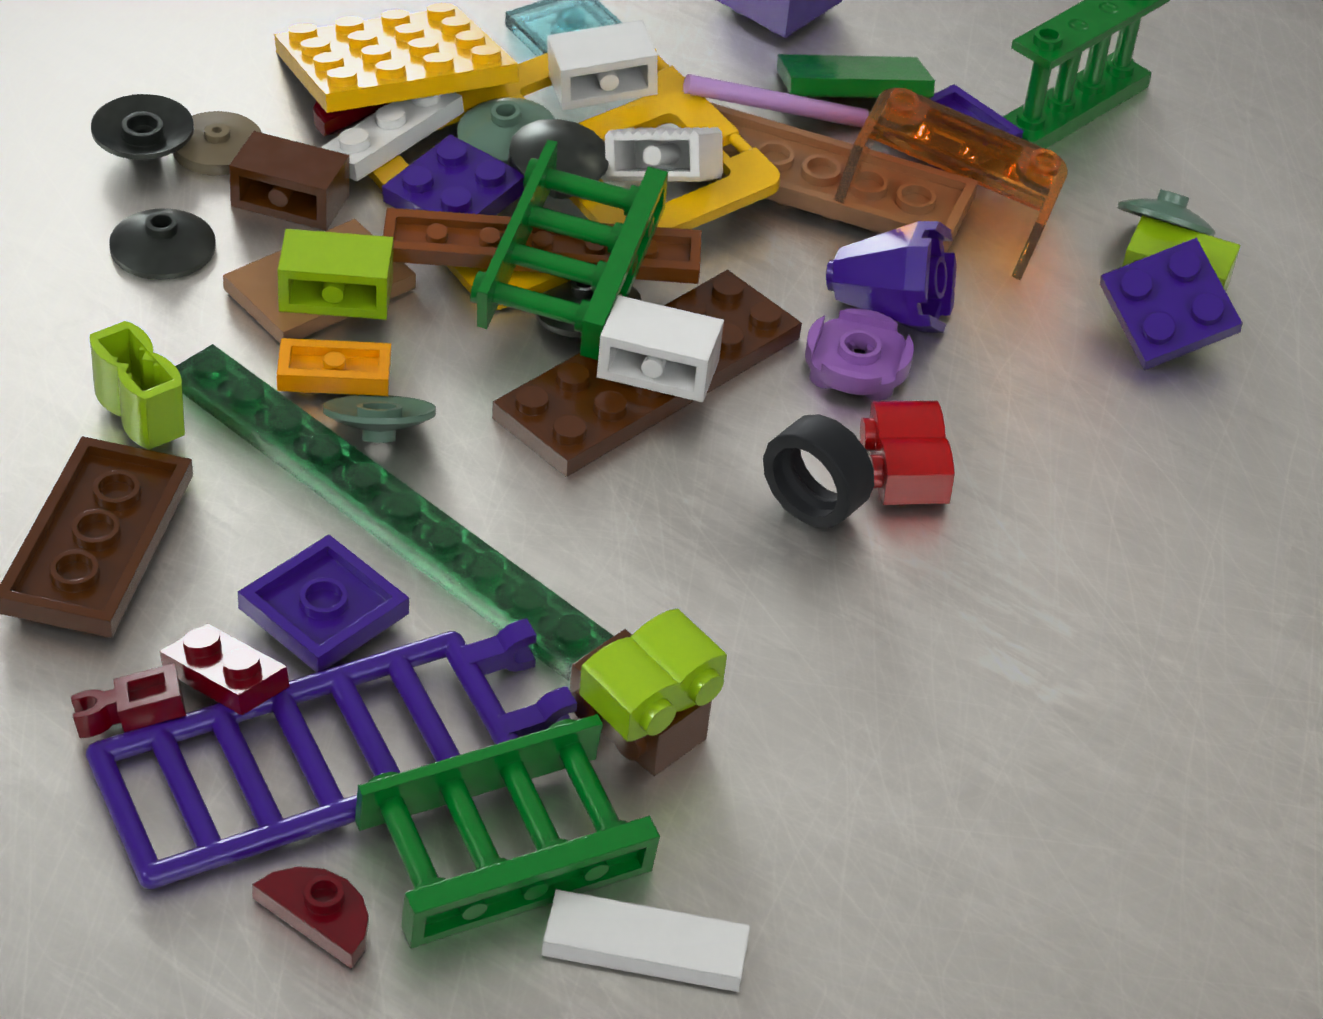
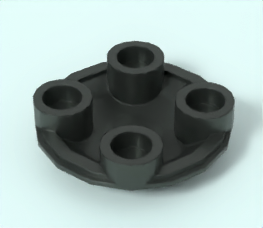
M560 119L537 120L521 127L511 139L507 162L508 165L517 169L523 176H525L530 159H539L547 139L557 142L556 170L598 181L608 169L609 162L605 158V142L593 130L576 122ZM550 190L549 196L555 199L562 200L572 197L571 195Z

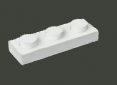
M448 93L392 102L379 108L374 114L352 128L344 130L339 136L320 148L348 154L349 178L358 182L464 113L462 95Z

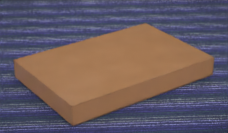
M356 219L324 231L372 235ZM281 250L223 274V289L279 343H281V338L302 339L349 318L344 316L279 312L278 265ZM393 262V282L390 299L416 288V273L405 263Z

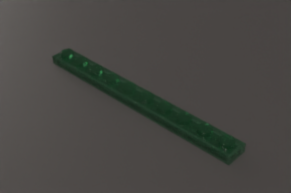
M210 345L175 366L181 375L182 393L499 630L515 621L527 618L536 633V643L528 645L531 652L569 682L571 680L572 664L613 637L603 627L215 345Z

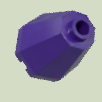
M917 221L841 247L834 260H830L827 264V288L829 291H834L835 300L846 305L884 314L901 325L921 332L943 333L947 324L940 321L939 317L951 315L955 296L956 257L955 253L944 252L943 241H953L951 229L939 221Z

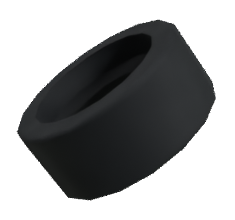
M821 414L802 416L771 440L763 455L764 475L772 494L787 512L798 520L816 528H833L844 521L869 499L874 488V468L865 447L852 431L837 420ZM801 450L809 452L822 462L832 476L837 493L826 489L814 479L805 466Z

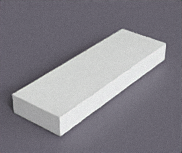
M556 889L543 939L542 956L739 992L751 925Z

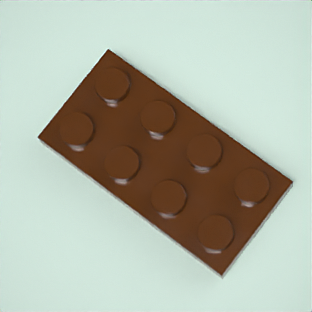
M82 436L0 584V614L113 638L193 477L192 459Z

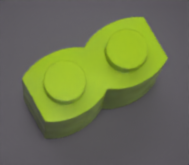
M128 321L120 322L90 334L95 395L103 407L121 417L123 429L128 437L141 447L150 450L184 436L181 375L172 362L153 352V345L149 336L141 328Z
M671 609L646 622L631 637L616 640L592 655L581 666L579 695L627 742L640 739L646 735L654 736L664 731L671 724L676 712L689 709L695 705H706L719 694L724 685L727 654L679 609Z

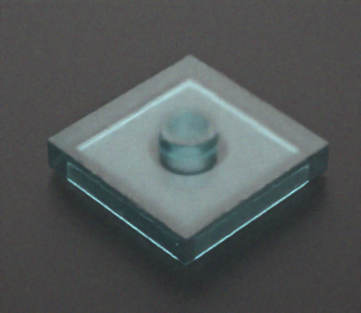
M541 0L505 12V26L536 56L548 52L547 35L622 23L599 0Z

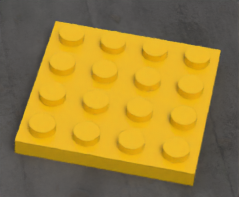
M450 3L431 4L427 7V11L409 13L406 10H389L383 12L381 18L363 20L360 17L353 16L337 19L335 25L317 27L314 24L308 23L290 26L288 32L274 34L276 53L327 113L519 82L518 63L464 12Z

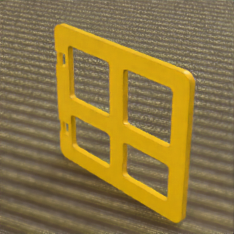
M548 52L519 63V82L455 92L462 95L464 113L439 129L459 122L468 110L482 102L506 97L525 99L524 96L551 86L552 82L548 72ZM658 54L657 95L641 97L578 123L593 130L604 142L606 133L609 130L633 127L655 128L666 123L675 124L680 128L718 127L722 131L723 147L732 144L740 152L738 155L729 157L723 151V172L727 177L666 202L664 212L657 227L693 229L775 194L780 186L779 170L756 147L752 148L739 135V130L705 97L685 94L683 92L685 77L673 66H669ZM398 155L368 175L382 191V186L409 165ZM575 196L569 198L588 220L608 224L618 222L624 224L627 217L624 215L623 209ZM447 266L470 294L478 271H487V269ZM514 271L508 284L543 293L571 280L546 273ZM498 304L496 310H501L508 307Z

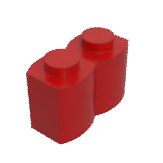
M872 401L870 417L862 418L860 422V442L867 451L871 452L869 458L874 468V488H878L881 503L883 505L950 504L955 471L952 451L946 438L944 418L939 402Z

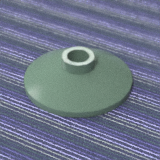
M514 97L497 98L482 102L468 110L459 121L457 135L462 141L508 164L511 139L521 127L537 120L555 118L548 109L531 100Z
M1160 189L1157 199H1130L1119 202L1117 206L1120 210L1140 217L1144 215L1213 237L1216 233L1206 221L1186 208L1189 201L1188 197Z
M358 395L326 401L323 404V413L339 423L362 429V440L387 443L396 440V430L413 427L435 417L436 406L424 400L402 396Z

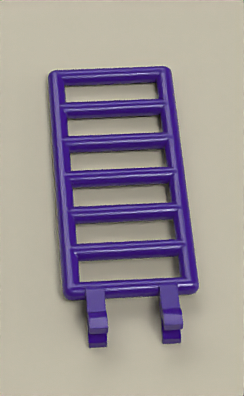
M524 618L505 626L496 636L468 645L460 633L448 631L289 681V688L244 715H240L226 706L217 703L188 712L183 717L108 737L90 744L86 749V759L140 885L146 889H156L355 822L357 794L347 798L343 797L297 704L332 694L375 777L385 772H401L358 692L357 685L390 676L436 762L461 754L417 676L414 667L447 658L494 744L548 729L558 721L571 719L568 714L577 711V702L568 687L564 686L546 693L536 704L509 713L504 711L485 675L502 669L518 672L536 667V658L528 645L536 643V633L528 619ZM272 712L319 805L317 808L284 819L238 725L240 722ZM214 731L258 825L257 828L223 839L219 836L177 743ZM153 750L196 846V848L160 860L156 856L116 761Z

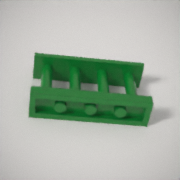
M1083 0L1015 38L1012 41L1011 48L1033 61L1024 104L1003 116L1024 131L1021 146L1015 150L1028 158H1032L1147 89L1152 72L1135 63L1132 59L1141 19L1143 16L1170 2V0ZM1119 31L1115 50L1108 55L1112 34ZM1089 48L1085 69L1078 72L1082 52ZM1059 65L1055 86L1047 90L1051 70Z
M547 139L539 159L531 158L527 165L523 182L525 189L487 271H478L475 276L470 301L477 304V327L488 329L498 304L574 325V331L581 333L580 355L598 360L600 335L618 295L628 297L664 212L668 172L648 166L640 186L632 185L630 189L556 170L557 142ZM550 190L623 209L624 215L627 217L624 224L616 222L614 226H609L543 208ZM535 227L608 247L610 256L607 262L600 260L595 265L526 246V243ZM517 265L590 285L591 291L594 293L590 301L583 299L578 304L509 285L508 282Z
M598 714L579 720L564 719L539 732L401 773L385 772L373 777L367 783L358 785L355 822L359 831L386 823L414 887L413 890L407 891L404 894L401 928L410 949L553 903L556 889L582 894L652 871L660 835L650 815L630 822L619 820L590 762L596 760L603 726ZM566 769L596 832L570 841L560 839L532 782L533 778ZM507 787L537 850L509 860L499 857L472 799L474 796ZM447 805L476 868L474 871L449 879L438 877L411 817L412 815Z

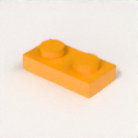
M281 338L277 367V391L388 396L391 343Z

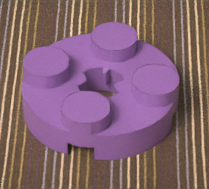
M850 308L840 310L837 319H832L825 323V315L817 319L809 329L805 349V360L810 368L809 378L817 387L823 389L833 388L849 394L865 395L871 400L882 401L890 398L893 395L894 388L902 384L908 377L914 353L913 341L909 334L907 340H905L897 332L898 323L892 318L871 310ZM854 349H861L866 352L865 354L855 353Z

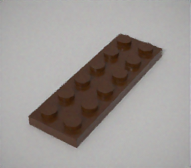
M728 269L663 305L724 320L719 362L707 393L800 339L802 322ZM578 353L493 401L492 418L565 477H568L694 402V400L597 378L598 360L581 356Z

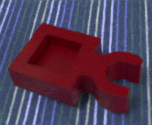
M175 663L113 679L114 689L107 691L97 689L85 690L71 696L75 711L73 719L79 738L97 736L107 731L112 725L120 723L124 732L186 716L181 682Z

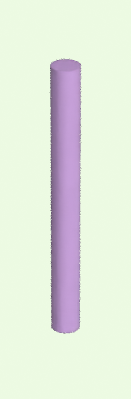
M691 74L685 77L683 92L685 94L864 128L869 119V112L864 108Z

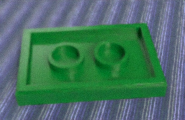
M778 54L777 72L792 95L931 99V97H934L935 80L917 57Z

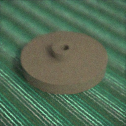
M227 111L198 113L192 115L194 132L190 141L183 148L174 152L173 156L180 165L190 171L211 176L229 175L230 163L252 132L262 133V131L254 121L237 113Z

